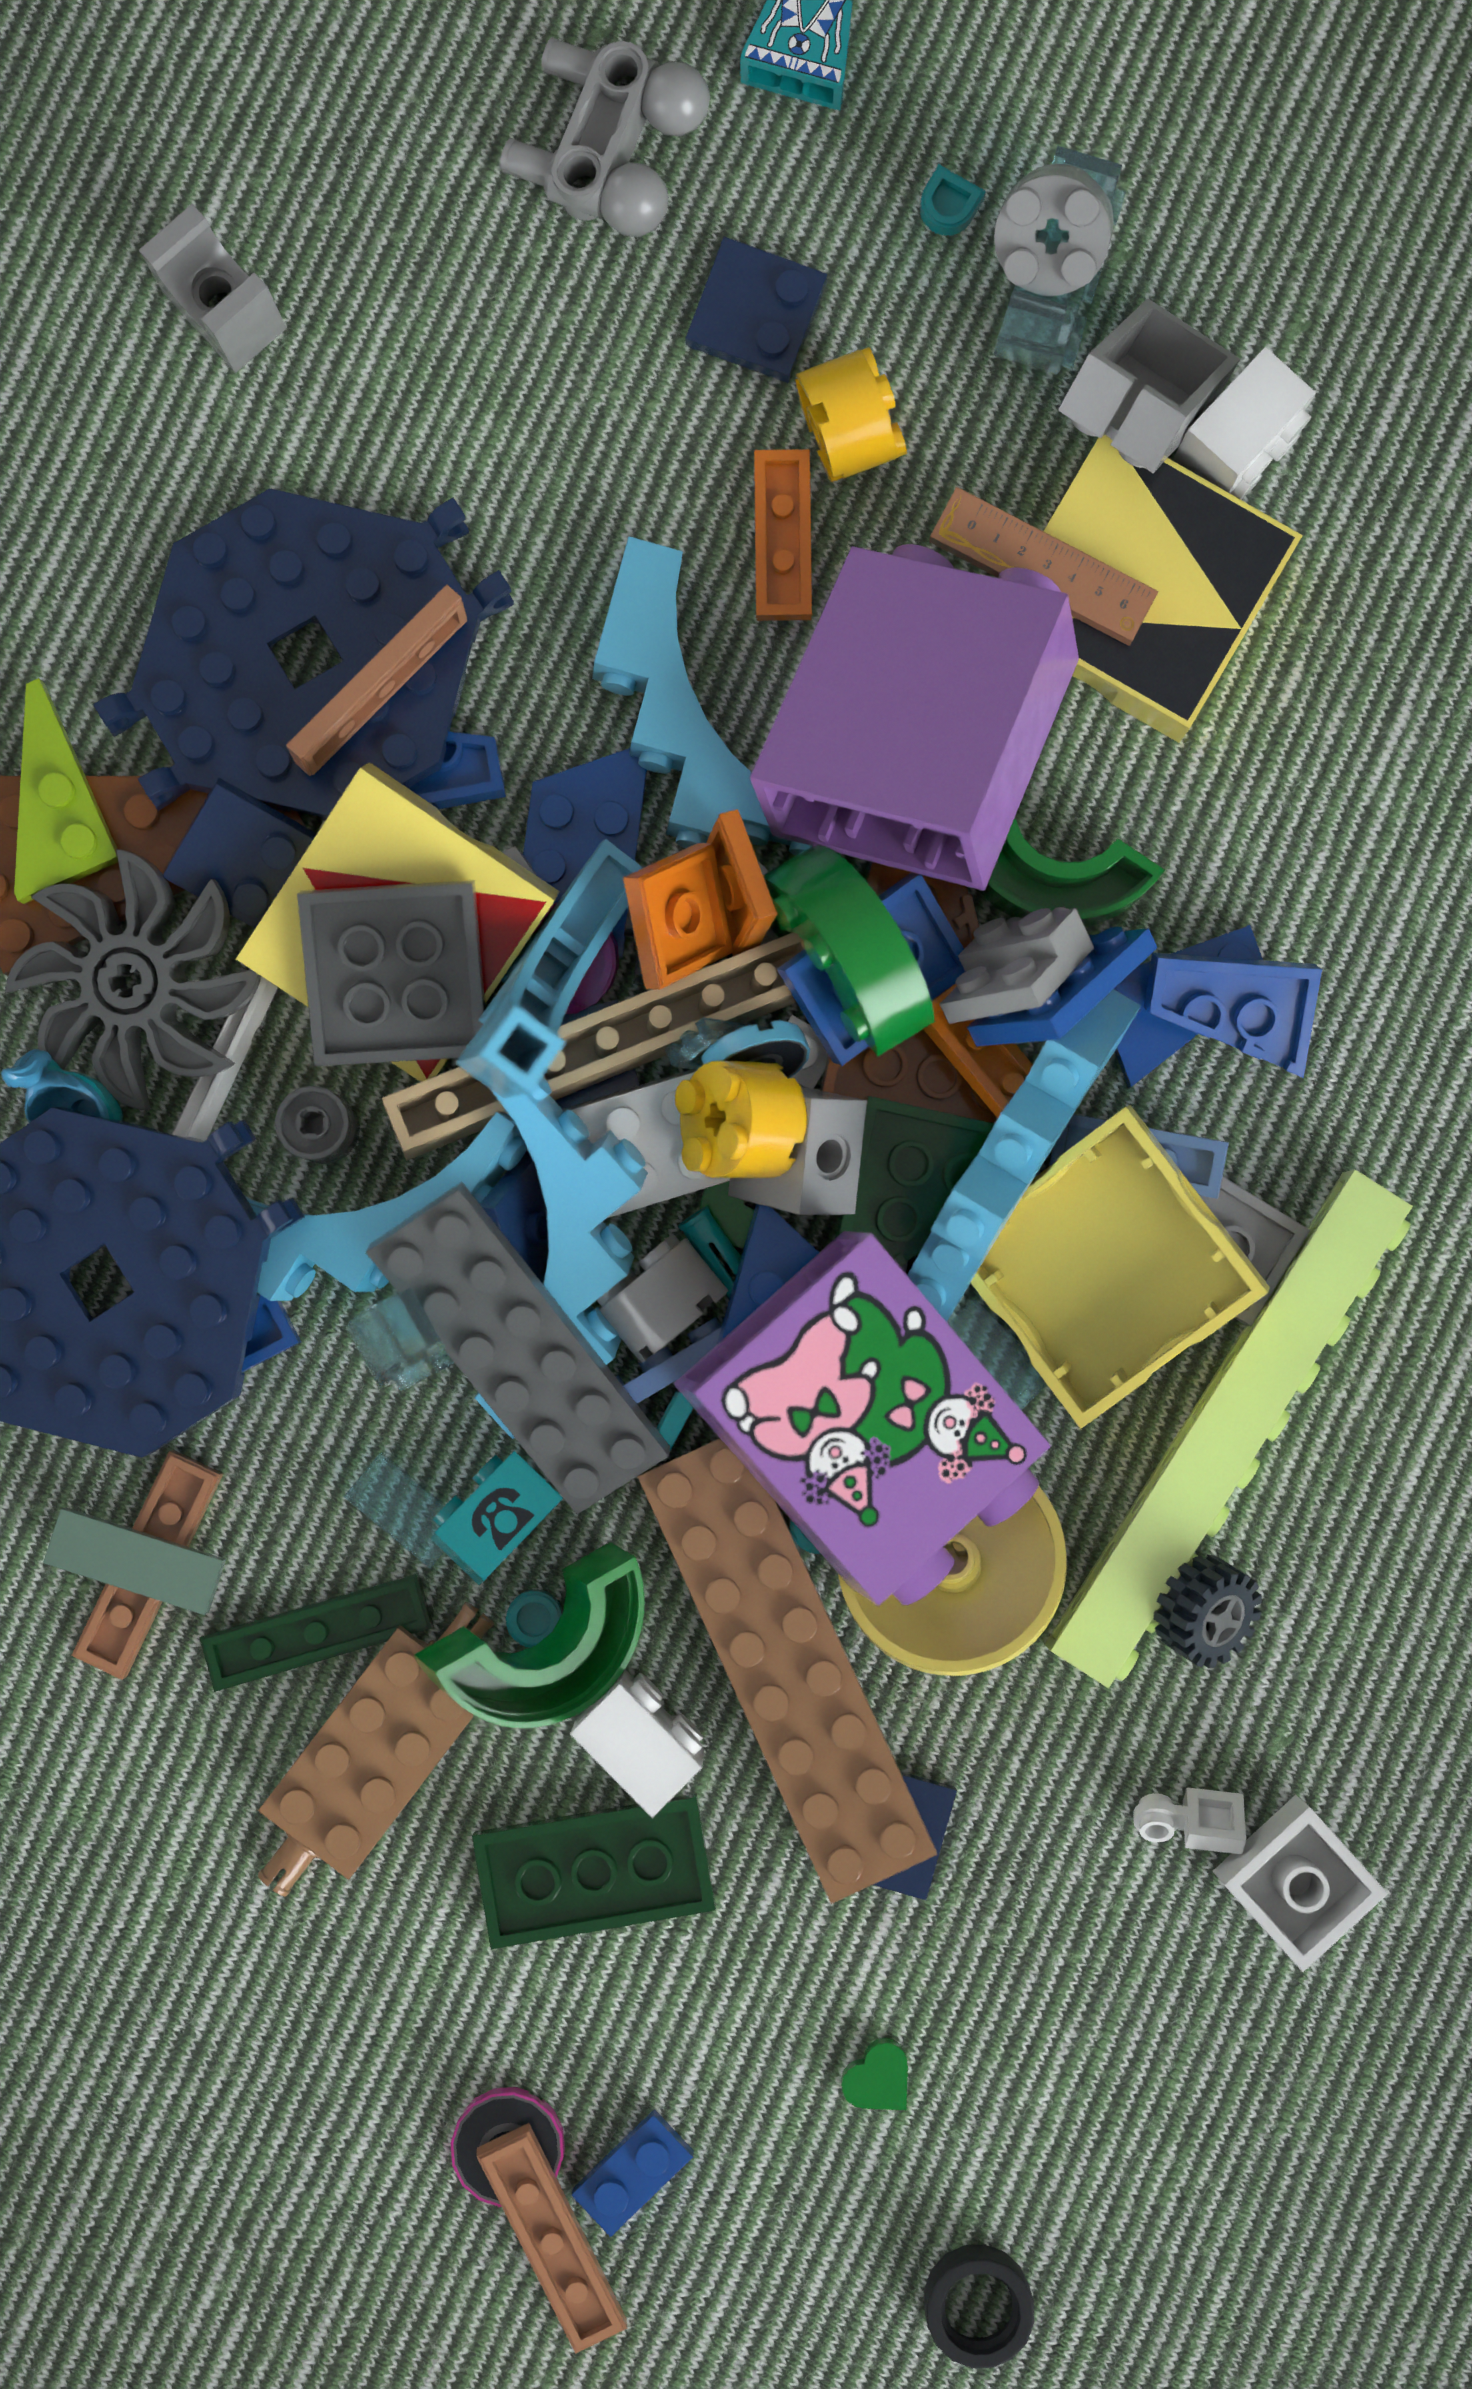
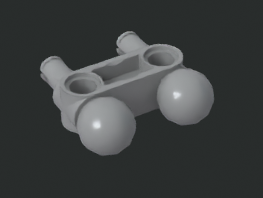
M551 37L545 46L542 56L543 72L583 85L584 87L559 148L552 153L509 138L501 155L500 168L502 172L543 186L548 200L562 205L565 211L575 219L589 221L604 218L609 226L623 236L641 237L656 230L667 213L669 202L667 185L660 175L646 164L630 163L629 161L646 119L652 127L662 134L669 136H683L700 126L707 116L710 102L707 82L699 71L688 63L668 61L660 65L658 61L647 58L641 48L631 42L618 41L605 44L602 48L592 52ZM630 76L635 78L633 82L626 86L614 85L622 77ZM590 176L594 178L592 183L586 187H572L573 183L580 177Z

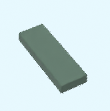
M65 1507L60 1509L43 1563L206 1615L210 1611L226 1559Z

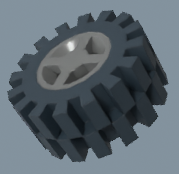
M1207 1554L1206 1559L1202 1556L1192 1558V1566L1183 1563L1178 1567L1181 1575L1178 1579L1170 1576L1165 1584L1171 1587L1168 1594L1160 1593L1157 1602L1163 1606V1609L1154 1611V1620L1159 1623L1155 1627V1631L1162 1638L1160 1641L1199 1667L1205 1665L1208 1668L1216 1667L1217 1660L1222 1664L1231 1660L1230 1650L1239 1654L1245 1647L1241 1643L1244 1635L1249 1638L1252 1637L1255 1629L1249 1625L1251 1621H1259L1261 1611L1254 1606L1262 1603V1595L1256 1592L1259 1588L1256 1581L1234 1566L1214 1555Z

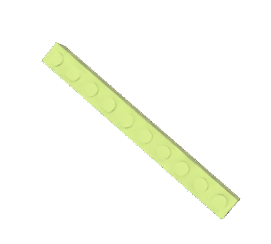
M1350 1170L1341 1174L1308 1226L1310 1232L1252 1326H1245L1045 1642L1044 1645L1051 1652L1107 1688L1111 1686L1115 1678L1123 1681L1128 1676L1139 1656V1652L1134 1650L1136 1644L1145 1630L1153 1633L1155 1627L1159 1625L1154 1620V1611L1163 1609V1606L1157 1602L1160 1593L1168 1594L1171 1587L1165 1584L1170 1576L1176 1579L1181 1576L1178 1567L1183 1563L1192 1566V1558L1198 1556L1195 1554V1551L1205 1535L1213 1537L1223 1526L1230 1512V1509L1225 1506L1236 1486L1244 1489L1249 1484L1260 1465V1461L1254 1457L1266 1438L1273 1442L1286 1426L1290 1413L1285 1408L1295 1392L1298 1391L1301 1394L1306 1392L1318 1375L1320 1365L1315 1363L1324 1346L1326 1343L1334 1346L1346 1331L1350 1318L1345 1313L1356 1296L1363 1299L1375 1285L1381 1272L1375 1266L1386 1248L1390 1251L1395 1250L1407 1234L1411 1224L1405 1218L1413 1207L1412 1205L1357 1170Z

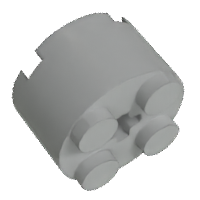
M1049 164L1038 167L1024 176L1007 195L995 225V250L1008 280L1029 292L1044 296L1067 294L1091 282L1101 268L1108 253L1113 232L1111 202L1100 185L1088 173L1076 166ZM1048 219H1059V229L1069 231L1062 233L1060 241L1049 240V233L1041 231L1046 228Z
M673 1233L638 1262L645 1270L643 1273L637 1276L630 1268L625 1278L597 1299L602 1306L599 1311L641 1363L703 1314L702 1310L713 1301L716 1303L729 1291L688 1240L684 1238L682 1241H679Z

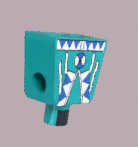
M767 0L741 53L740 83L840 111L843 102L853 1Z

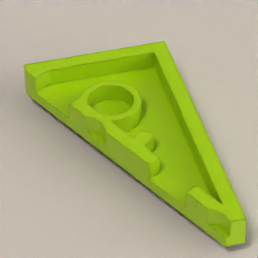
M39 678L26 683L14 886V894L17 901L23 904L34 900L31 897L44 888L58 884H70L118 862L116 851L118 849L47 687Z

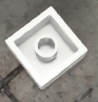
M1265 347L1191 425L1172 461L1242 500L1261 479V473L1272 459L1276 462L1280 460L1300 437L1298 433L1311 419V416L1305 410L1316 392Z
M624 1670L607 1693L576 1718L570 1735L653 1818L702 1769L704 1749L700 1741L704 1737L683 1714L679 1713L673 1718L662 1707L660 1700L664 1697L663 1694L645 1675L639 1673L633 1678Z
M1297 1795L1292 1797L1246 1840L1242 1854H1230L1213 1870L1224 1886L1302 1972L1310 1967L1388 1895L1386 1890L1318 1815Z

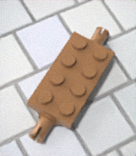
M465 1602L461 1611L438 1640L463 1626L467 1627L479 1609ZM483 1613L470 1631L482 1639L486 1632L493 1627L494 1622ZM399 1625L258 1810L284 1830L288 1836L267 1865L258 1873L259 1879L268 1887L281 1869L286 1870L273 1889L275 1893L286 1897L315 1857L322 1859L349 1880L474 1717L473 1714L461 1707L430 1680L414 1657V1654L437 1641L431 1640L429 1643H426Z

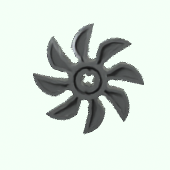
M116 850L126 899V930L123 932L120 927V919L112 899L96 889L75 884H58L42 889L31 898L73 925L82 936L89 940L91 945L90 952L87 954L66 942L52 941L36 945L24 952L11 968L6 982L5 993H13L64 980H77L81 986L80 997L77 1000H68L50 1006L45 1012L39 1026L38 1049L48 1052L52 1059L65 1070L85 1037L99 1024L101 1019L105 1025V1031L100 1036L92 1054V1062L98 1079L113 1097L121 1103L139 1110H151L141 1061V1030L143 1029L146 1032L147 1042L155 1063L164 1069L186 1077H204L224 1072L232 1067L235 1062L194 1036L184 1024L177 1020L176 1009L180 1006L181 1009L203 1020L230 1016L241 1010L252 999L260 984L261 976L253 970H247L206 981H189L185 975L186 965L190 961H199L217 955L227 938L230 913L223 890L215 879H210L183 923L169 936L168 941L165 943L162 938V930L167 925L175 907L173 892L167 879L146 858L136 853ZM134 973H140L141 984L128 988L126 977H130Z

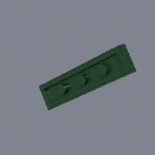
M418 1572L205 1634L199 1637L213 1689L216 1692L387 1642L399 1625L411 1634L432 1629L434 1625Z

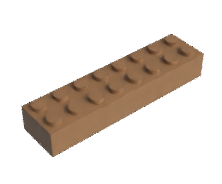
M721 1438L637 1476L830 1903L837 1902L937 1855L929 1832L775 1500Z

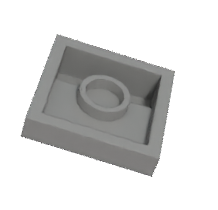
M1058 907L1052 911L1049 908L1034 911L1024 918L1012 917L1007 921L1003 918H998L978 927L973 933L975 939L958 955L965 973L956 979V988L940 1003V1006L949 1024L1041 1007L1094 949L1076 908Z

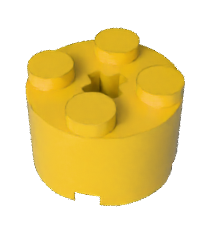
M869 347L863 350H856L796 374L797 379H795L802 411L809 432H813L820 450H817V453L831 482L850 477L907 454L901 429L897 422L891 424L888 412L889 409L896 407L891 386L885 374L879 375L875 358Z
M711 1061L701 1066L690 1080L681 1081L676 1088L675 1105L680 1112V1130L683 1142L682 1161L685 1167L690 1171H699L711 1178H775L786 1173L796 1160L788 1159L794 1143H803L807 1127L805 1099L796 1079L786 1078L781 1071L784 1067L776 1063Z

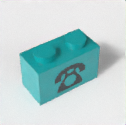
M515 1451L504 1462L495 1454L472 1478L479 1487L465 1502L455 1495L432 1519L439 1528L434 1532L431 1540L479 1586L563 1499Z

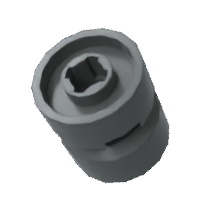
M317 1086L301 1087L288 1094L279 1105L275 1118L276 1133L283 1147L296 1157L319 1164L338 1162L348 1156L357 1144L360 1133L359 1117L353 1106L340 1095L329 1089Z

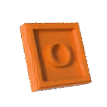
M738 809L720 813L706 843H713L733 947V956L760 946L777 915Z
M713 843L694 844L623 877L645 989L661 990L733 953Z

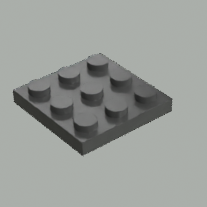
M475 880L300 891L297 894L314 1066L460 1058L483 1026V1023L478 1019L486 1010Z

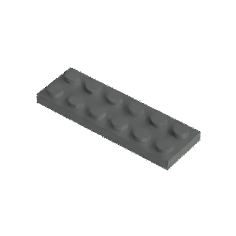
M460 1182L369 1245L366 1251L367 1255L576 1514H579L669 1456L670 1445L463 1182Z

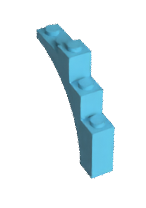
M628 536L595 657L592 679L601 681V686L604 689L619 695L630 696L634 694V691L644 693L629 755L638 757V764L653 772L667 774L671 772V768L682 771L666 835L676 837L675 843L683 848H688L697 843H706L719 814L738 809L751 844L764 846L770 840L790 846L789 852L793 855L800 854L812 846L772 835L750 780L752 772L730 752L706 719L688 680L677 632L676 591L683 551Z
M607 839L599 844L537 932L531 935L501 981L504 982V985L478 1019L483 1023V1026L457 1060V1065L503 1099L531 1092L566 1043L558 1036L563 1016L575 991L602 945L629 906L623 877L642 869L641 865Z
M1113 989L1060 1040L1046 1041L1026 1079L1001 1112L979 1154L952 1190L932 1226L931 1233L907 1276L946 1322L953 1314L969 1284L1043 1162L1138 1013L1141 1005Z
M541 1076L530 1093L503 1099L492 1091L516 1123L537 1168L547 1207L549 1255L544 1287L607 1365L614 1359L621 1338L599 1311L600 1308L594 1309L591 1304L628 1275L634 1255L631 1253L632 1246L625 1234L613 1224L607 1226L603 1221L642 1189L648 1174L644 1169L646 1162L639 1150L629 1140L622 1139L619 1141L611 1130L592 1144L588 1139L590 1132L585 1123L573 1111L568 1109L564 1112L549 1095L551 1088L543 1076ZM477 1392L475 1399L478 1401V1403L490 1414V1416L501 1426V1428L512 1439H514L515 1437L512 1435V1433L503 1424V1422L499 1419V1417L495 1414V1412L491 1409V1407L487 1404V1402L483 1399L479 1392Z
M496 1112L473 1143L435 1177L395 1199L351 1212L323 1215L304 1214L305 1217L271 1238L267 1261L262 1263L257 1292L269 1301H291L293 1297L297 1298L302 1295L312 1283L316 1273L313 1269L315 1264L354 1292H374L376 1288H383L389 1281L367 1255L366 1251L369 1245L460 1182H463L480 1204L493 1189L505 1169L507 1171L512 1170L520 1162L527 1150V1146L516 1123L509 1114ZM245 1196L256 1215L270 1206Z

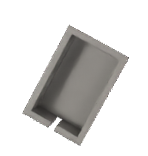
M1147 298L1088 354L1058 411L1069 417L1073 425L1082 433L1089 436H1098L1099 438H1102L1104 435L1108 436L1113 440L1111 446L1119 451L1120 456L1126 462L1136 467L1146 468L1154 473L1181 444L1191 425L1219 397L1241 359Z

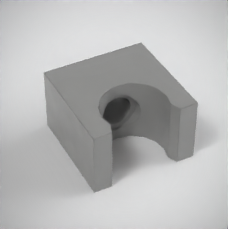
M193 204L188 206L139 249L163 294L235 373L287 329L266 284L255 272L248 276L219 242L206 218ZM218 293H229L214 308L208 307L209 301L213 296Z
M801 1087L806 1104L807 1127L803 1143H794L788 1158L796 1159L792 1167L783 1175L775 1178H730L728 1196L799 1215L855 1214L867 1100Z

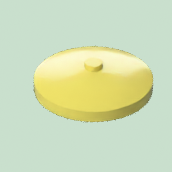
M1038 1486L1030 1500L1008 1519L994 1526H986L976 1516L946 1543L944 1547L955 1559L951 1571L930 1593L912 1604L902 1605L891 1594L878 1606L851 1589L838 1574L844 1599L855 1622L866 1637L883 1653L895 1661L918 1671L944 1676H961L985 1672L999 1667L1020 1655L1039 1638L1052 1620L1060 1603L1065 1586L1067 1556L1065 1539L1057 1513L1049 1498Z

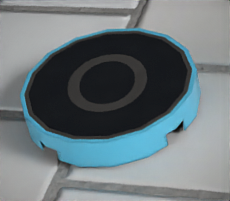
M776 1020L771 1022L773 1029L759 1031L757 1024L753 1026L748 1025L721 1037L707 1048L701 1060L703 1065L711 1061L776 1063L784 1067L781 1071L786 1078H791L808 1061L810 1048L803 1031L798 1025Z

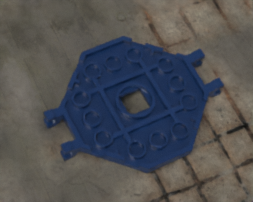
M269 488L173 543L132 689L127 693L109 695L93 704L102 721L114 737L123 733L147 716L175 762V765L171 767H161L138 778L147 796L158 811L174 802L179 796L189 790L209 794L219 777L273 809L289 813L290 810L319 816L322 820L326 821L358 770L369 762L407 788L442 768L447 749L448 733L452 718L456 715L466 678L467 662L473 642L475 643L480 622L514 605V601L509 594L511 593V588L500 570L483 579L471 594L466 595L439 552L438 548L469 533L468 527L464 523L466 520L465 515L454 497L438 506L425 522L419 523ZM446 585L450 586L462 598L467 621L314 775H307L294 762L286 745ZM310 623L320 624L341 657L342 662L301 686L294 688L271 650L275 643Z
M52 1107L0 1143V1422L143 1458L241 1396L245 1373L241 1371L247 1341L252 1340L260 1299L257 1289L262 1263L267 1261L271 1238L305 1217L294 1198H289L284 1202L278 1200L256 1215L223 1162L225 1159L257 1140L245 1120H241L236 1124L227 1122L209 1135L205 1141L164 1133L154 1128L116 1119L109 1120L69 1108ZM103 1246H106L134 1293L98 1317H93L70 1282V1269Z

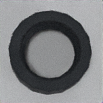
M985 2244L964 2245L946 2253L930 2271L924 2288V2309L927 2327L936 2346L948 2358L969 2368H994L1013 2359L1027 2344L1035 2322L1034 2300L1021 2266L1006 2252ZM971 2274H989L997 2277L1007 2286L1012 2297V2313L1009 2321L1000 2331L987 2337L970 2338L958 2333L950 2325L945 2313V2300L949 2289L956 2281Z

